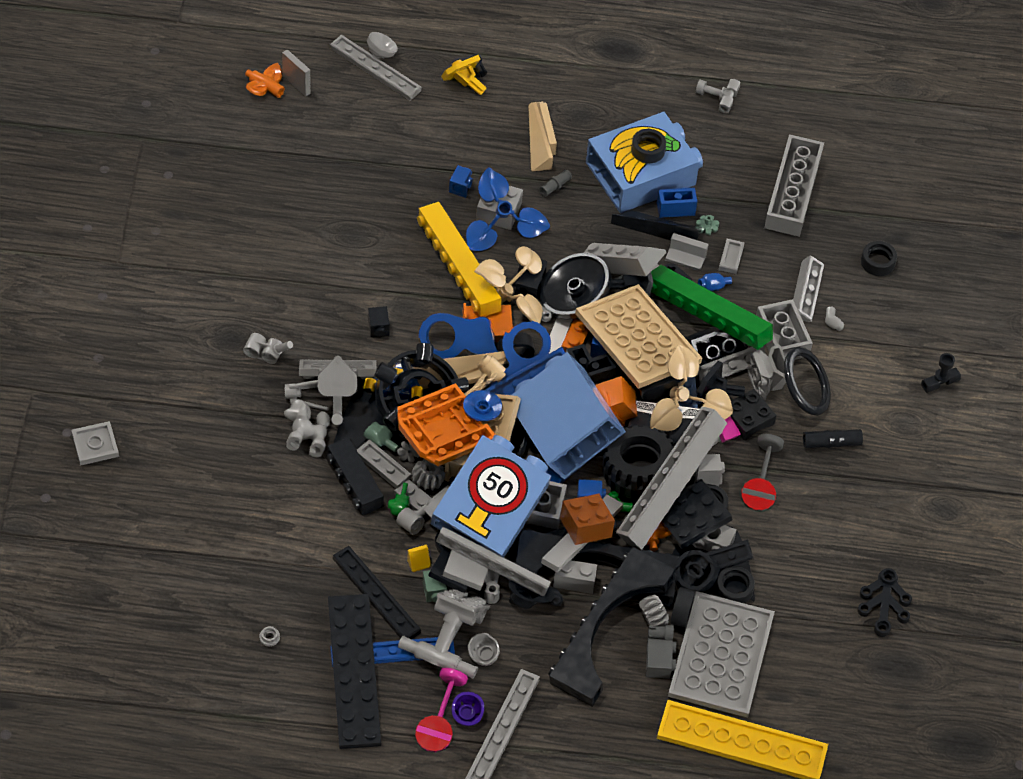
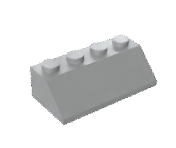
M592 243L584 253H591L600 257L613 274L647 276L667 252L664 249Z

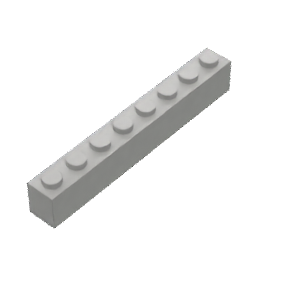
M703 406L700 408L616 531L629 546L642 550L648 543L649 538L658 528L664 516L669 512L670 507L679 497L687 482L690 481L691 476L723 432L727 422L715 409Z

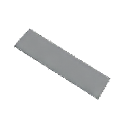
M811 255L801 263L793 298L802 320L811 322L824 269V264Z

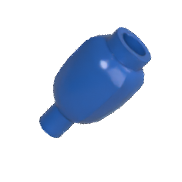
M710 273L698 279V284L710 291H717L726 284H732V278L723 277L719 273Z

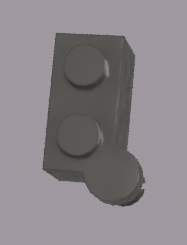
M649 625L646 648V677L670 679L671 672L675 671L676 659H672V654H676V641H673L674 625H665V627Z

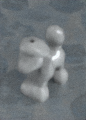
M294 400L291 407L284 411L285 417L293 421V432L290 433L286 441V447L290 450H297L302 440L311 439L313 442L309 454L312 457H320L325 450L324 438L327 433L326 428L330 424V417L326 412H320L316 417L317 425H313L309 421L311 417L309 405L303 400Z

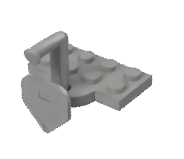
M335 356L333 360H300L299 376H303L305 379H313L315 376H318L319 392L324 396H333V416L331 420L334 425H340L343 422L342 396H351L356 392L357 377H361V379L373 378L377 370L376 360H342L340 356Z

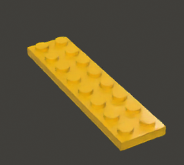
M667 700L657 739L801 779H820L828 748L827 743Z

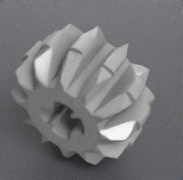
M425 459L418 461L412 470L413 483H416L417 487H423L424 490L430 489L433 491L435 488L439 489L445 479L444 467L436 466Z
M647 596L639 602L640 609L648 625L665 627L669 623L667 611L658 596Z

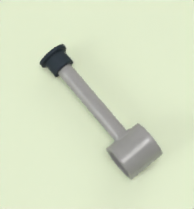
M452 476L449 479L450 481L445 484L446 487L434 497L437 498L447 492L455 477ZM427 503L417 511L404 508L397 516V524L412 535L417 534L424 526L425 520L422 516L426 514L423 509L427 506Z

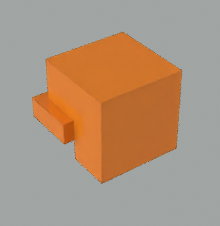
M622 376L595 385L622 427L626 426L625 420L637 417L635 390Z

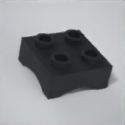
M755 389L745 393L744 397H737L731 400L733 408L731 418L739 429L740 437L743 440L748 439L757 431L775 424L777 415Z

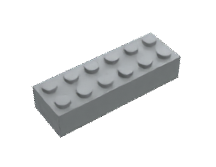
M789 134L767 212L765 229L800 237L821 160L824 142Z

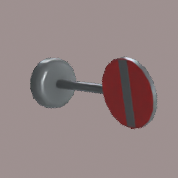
M761 434L758 436V446L766 450L760 478L749 480L744 484L741 491V498L744 504L754 511L767 510L773 506L776 500L775 488L769 481L765 480L771 452L781 451L784 447V440L772 434Z

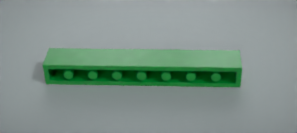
M663 265L651 271L653 278L651 292L757 350L773 340V324Z

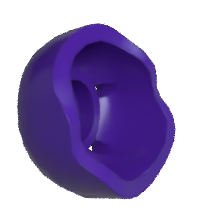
M473 692L458 694L454 698L451 708L454 720L462 726L477 724L484 713L482 698Z

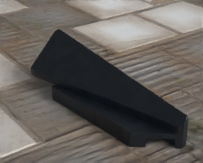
M633 210L619 215L612 214L611 224L671 240L673 233L698 240L702 229L699 226L680 224Z

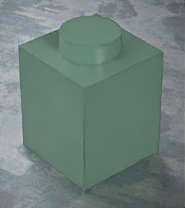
M430 570L423 571V587L426 602H436L437 594L447 590V586L429 577Z

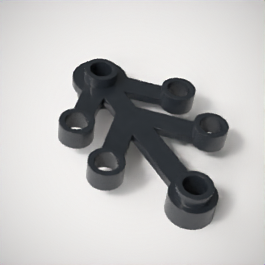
M890 568L882 570L878 575V580L868 586H863L859 593L862 599L868 600L871 598L872 592L883 587L881 594L866 603L859 604L857 610L860 616L865 617L869 615L871 609L881 604L879 620L876 621L874 626V632L879 637L889 635L891 630V623L888 621L889 605L897 613V620L900 623L905 624L910 619V613L904 610L902 606H909L912 596L906 593L897 583V573ZM891 589L900 597L899 603L890 594Z

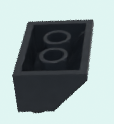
M711 327L685 337L702 357V362L699 366L748 349L747 344L716 327Z

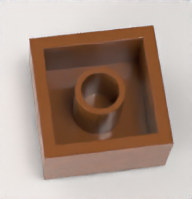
M600 494L562 501L560 519L575 545L612 538L615 520Z

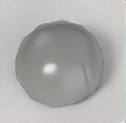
M488 633L476 634L470 639L468 644L469 655L478 665L488 666L498 659L500 654L499 644Z

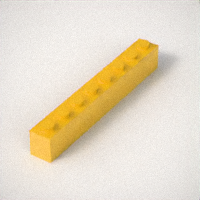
M440 202L419 208L417 220L420 227L423 226L427 238L432 240L434 249L439 251L442 262H446L449 273L454 275L458 287L463 289L465 298L470 300L473 311H477L480 317L500 312V295L493 285L474 272L479 263Z

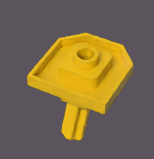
M479 55L464 61L457 60L453 62L452 66L441 75L443 81L455 78L464 87L468 85L479 95H482L486 90V86L474 77L476 74L473 69L481 60Z

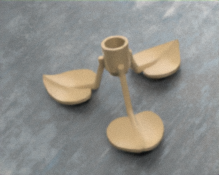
M524 246L516 250V259L524 268L509 283H506V276L503 275L504 269L497 261L488 259L478 265L474 272L481 275L494 287H497L496 291L501 297V304L506 300L510 302L516 299L517 306L530 321L540 324L543 312L540 302L530 294L512 296L513 287L511 286L526 270L534 275L541 271V259L534 251Z
M677 345L668 361V371L673 378L683 380L681 383H678V386L670 390V398H664L656 404L650 419V429L656 428L663 431H672L678 428L682 422V412L678 409V402H684L688 399L703 402V407L715 409L723 419L730 417L733 413L731 400L725 391L721 389L710 390L706 394V400L690 396L689 390L683 385L687 382V377L692 378L697 375L699 362L690 349Z

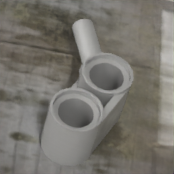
M252 333L243 348V352L248 357L275 364L282 351L291 349L293 343L291 341L282 343L274 338H270L266 343L264 336Z

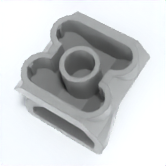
M780 345L772 346L768 356L760 349L750 354L751 365H748V377L753 389L757 391L763 400H766L770 391L780 390L786 383L784 375L785 355Z

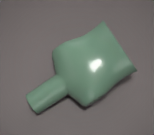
M374 422L364 432L363 436L368 440L370 439L379 448L386 446L393 452H397L399 446L391 441L392 432L386 426Z

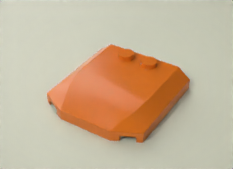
M456 383L397 408L398 426L401 433L420 457L436 466H441L471 453L482 435L490 440L496 435L488 424L483 425L481 421L474 420L465 413L463 402L466 396Z

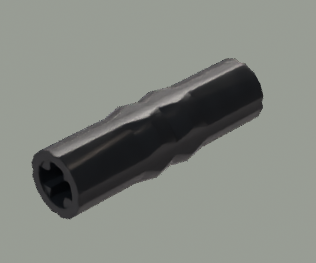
M861 429L803 432L804 448L861 446L863 443Z

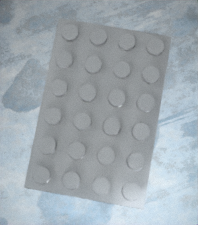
M696 591L668 697L748 718L775 611Z

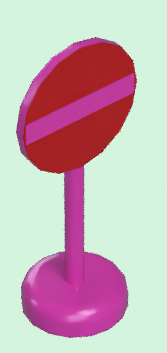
M441 669L439 676L448 684L438 716L425 717L416 727L415 736L417 743L427 751H441L452 740L453 731L451 725L442 717L453 686H464L468 681L467 675L456 669Z

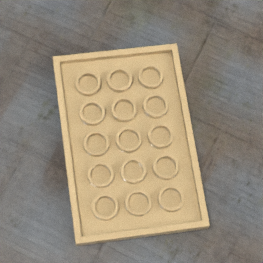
M639 284L576 308L575 314L638 389L671 376L668 371V361L677 345L690 349L697 357L699 364L702 362V357Z

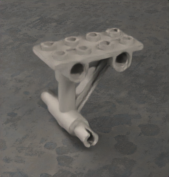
M455 589L453 591L445 590L444 592H439L436 596L438 598L434 610L445 614L443 618L444 624L435 646L424 641L416 642L402 636L398 648L413 653L415 658L419 660L423 659L442 668L456 669L474 679L478 667L462 661L460 656L450 653L448 650L462 623L464 622L471 626L475 622L481 624L490 605L486 604L487 600L477 596L468 597V592L464 594Z

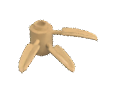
M485 355L477 364L483 375L464 395L467 396L474 391L483 390L491 381L500 382L506 375L504 373L506 368L493 356Z

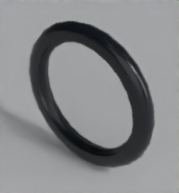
M803 347L792 348L787 353L784 361V375L789 392L804 412L815 416L821 415L828 409L831 399L830 384L826 371L819 359L810 350ZM797 356L805 358L818 375L822 392L821 402L818 406L809 404L797 388L793 374V363Z

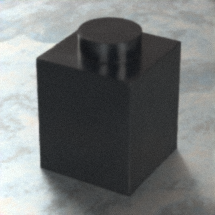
M387 306L368 308L370 337L389 336L390 324Z

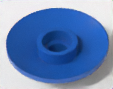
M478 390L466 396L463 402V409L474 420L490 421L500 415L502 401L496 394L490 391Z

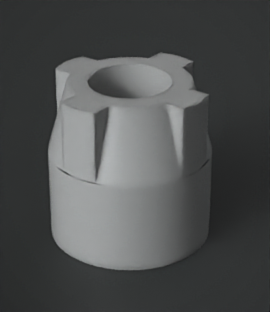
M488 582L484 589L483 598L487 600V603L494 604L499 600L500 586Z

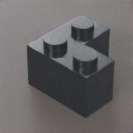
M584 344L566 350L585 369L595 385L616 378L617 366L609 353L591 358Z

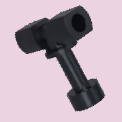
M942 354L939 359L941 369H938L934 376L922 380L921 386L926 393L939 389L943 383L950 385L961 380L960 372L956 367L953 368L955 357L952 354Z

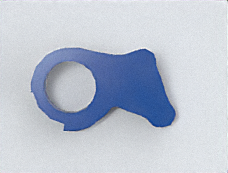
M437 313L429 316L422 323L419 330L421 343L430 344L429 331L436 322L445 321L453 327L455 332L453 345L444 351H439L435 348L433 350L434 354L443 359L454 358L464 349L477 355L499 352L495 345L491 321L486 317L465 319L451 314Z
M521 322L514 326L509 333H504L502 347L509 366L504 371L506 375L503 379L549 354L551 349L550 335L546 328L538 322ZM527 328L534 329L542 338L541 350L532 358L520 357L513 347L515 335ZM497 381L492 382V383L490 384V386H492V385H494V384H496V383H498V382H497Z

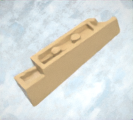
M543 101L533 102L529 104L531 171L552 170L553 155H556L557 142L547 103H543Z
M504 351L444 359L454 369L458 378L466 377L469 384L477 383L483 375L477 364L485 355L493 356L502 365L509 363ZM413 367L414 369L426 370L433 374L438 380H443L438 375V373L430 367H428L427 369ZM422 377L418 380L423 390L429 388L427 386L430 382L428 379Z

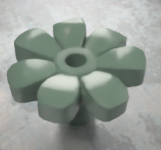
M703 215L700 217V220L696 221V226L702 227L700 233L705 231L706 235H711V231L714 233L718 231L719 221L714 220L712 215Z

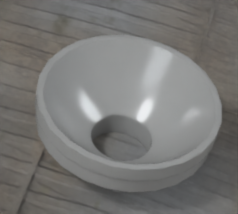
M379 32L369 34L367 44L373 56L383 59L394 56L398 47L391 38Z

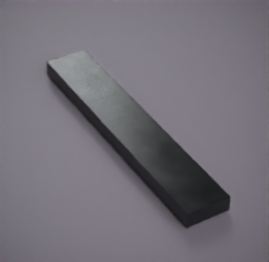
M350 546L333 555V560L362 594H369L371 605L400 638L405 636L412 639L421 633L420 627Z

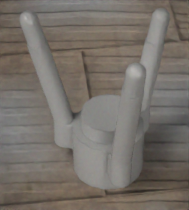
M318 380L285 384V399H290V404H292L294 400H297V397H301V389L318 387ZM306 402L309 407L325 411L329 410L328 407Z

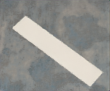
M557 317L550 334L551 349L549 353L561 347L572 319Z

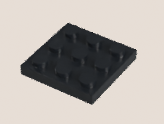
M700 479L681 491L679 497L660 523L683 550L733 519L704 481Z

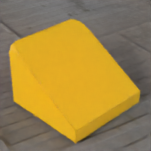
M427 545L408 550L407 561L412 572L430 567L431 563Z

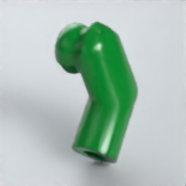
M612 491L608 494L610 497L623 503V508L619 512H630L633 508V503L622 502L618 498L617 492Z

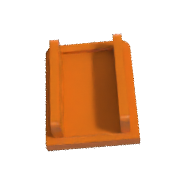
M463 303V318L475 319L480 317L477 311H473L472 306H466V303ZM501 305L500 312L485 316L491 321L495 342H499L504 337V333H509L513 328L511 305Z

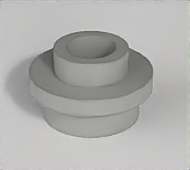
M271 626L265 627L260 632V642L269 647L276 645L280 640L279 631Z

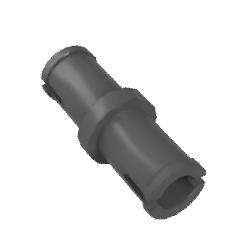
M565 169L557 176H552L546 184L539 187L540 194L546 197L554 190H559L564 183L572 179L570 171Z

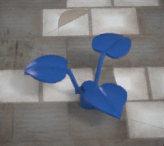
M487 168L479 181V194L484 201L491 202L495 199L499 204L496 208L497 215L489 226L486 222L478 220L472 222L467 228L466 240L470 250L483 251L492 247L497 240V233L491 228L499 218H507L510 214L515 220L519 221L517 230L523 237L534 238L550 228L546 217L534 208H523L519 213V217H517L514 210H512L510 202L498 199L504 198L509 191V184L505 177L491 168Z

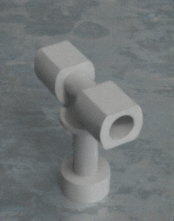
M730 79L727 88L723 87L720 90L708 86L707 81L699 80L696 93L703 95L706 92L719 96L721 101L719 111L729 113L733 104V97H736L740 88V81Z

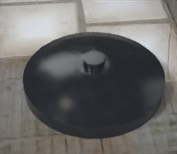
M577 253L567 256L554 264L544 276L540 285L541 302L555 317L563 319L577 318L578 316L575 314L576 308L607 296L612 282L611 272L604 260L597 255Z

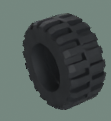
M636 425L629 429L628 427L624 428L626 432L603 449V477L611 489H615V492L620 495L624 494L627 498H640L675 446L672 439H669V436L664 432L660 433L659 429H650L649 426L644 425L643 427ZM633 458H645L654 463L645 467H637L626 463V461Z

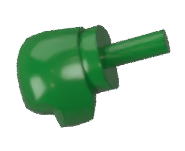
M403 483L401 495L396 494L395 499L388 501V508L391 510L392 515L398 516L404 508H410V497L406 496L408 483Z

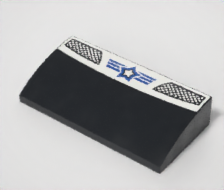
M636 400L637 417L630 418L628 429L636 425L638 427H643V425L649 426L650 428L651 415L657 403ZM679 406L678 409L682 412L680 426L672 431L660 430V433L664 432L676 445L700 408Z

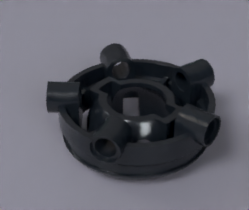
M418 343L416 350L401 353L388 364L381 362L374 374V378L378 379L375 387L377 409L385 425L400 434L402 433L398 426L397 408L409 403L408 399L401 400L399 391L405 389L410 379L420 380L422 377L428 379L430 382L427 386L432 393L455 383L463 393L469 391L467 378H458L454 369L443 358L433 353L434 346L432 344ZM407 362H410V366L412 367H418L423 369H427L428 367H430L435 372H437L443 380H438L433 374L426 370L410 369L409 364ZM401 364L403 372L396 376L398 370L393 367ZM388 387L387 397H383V390Z

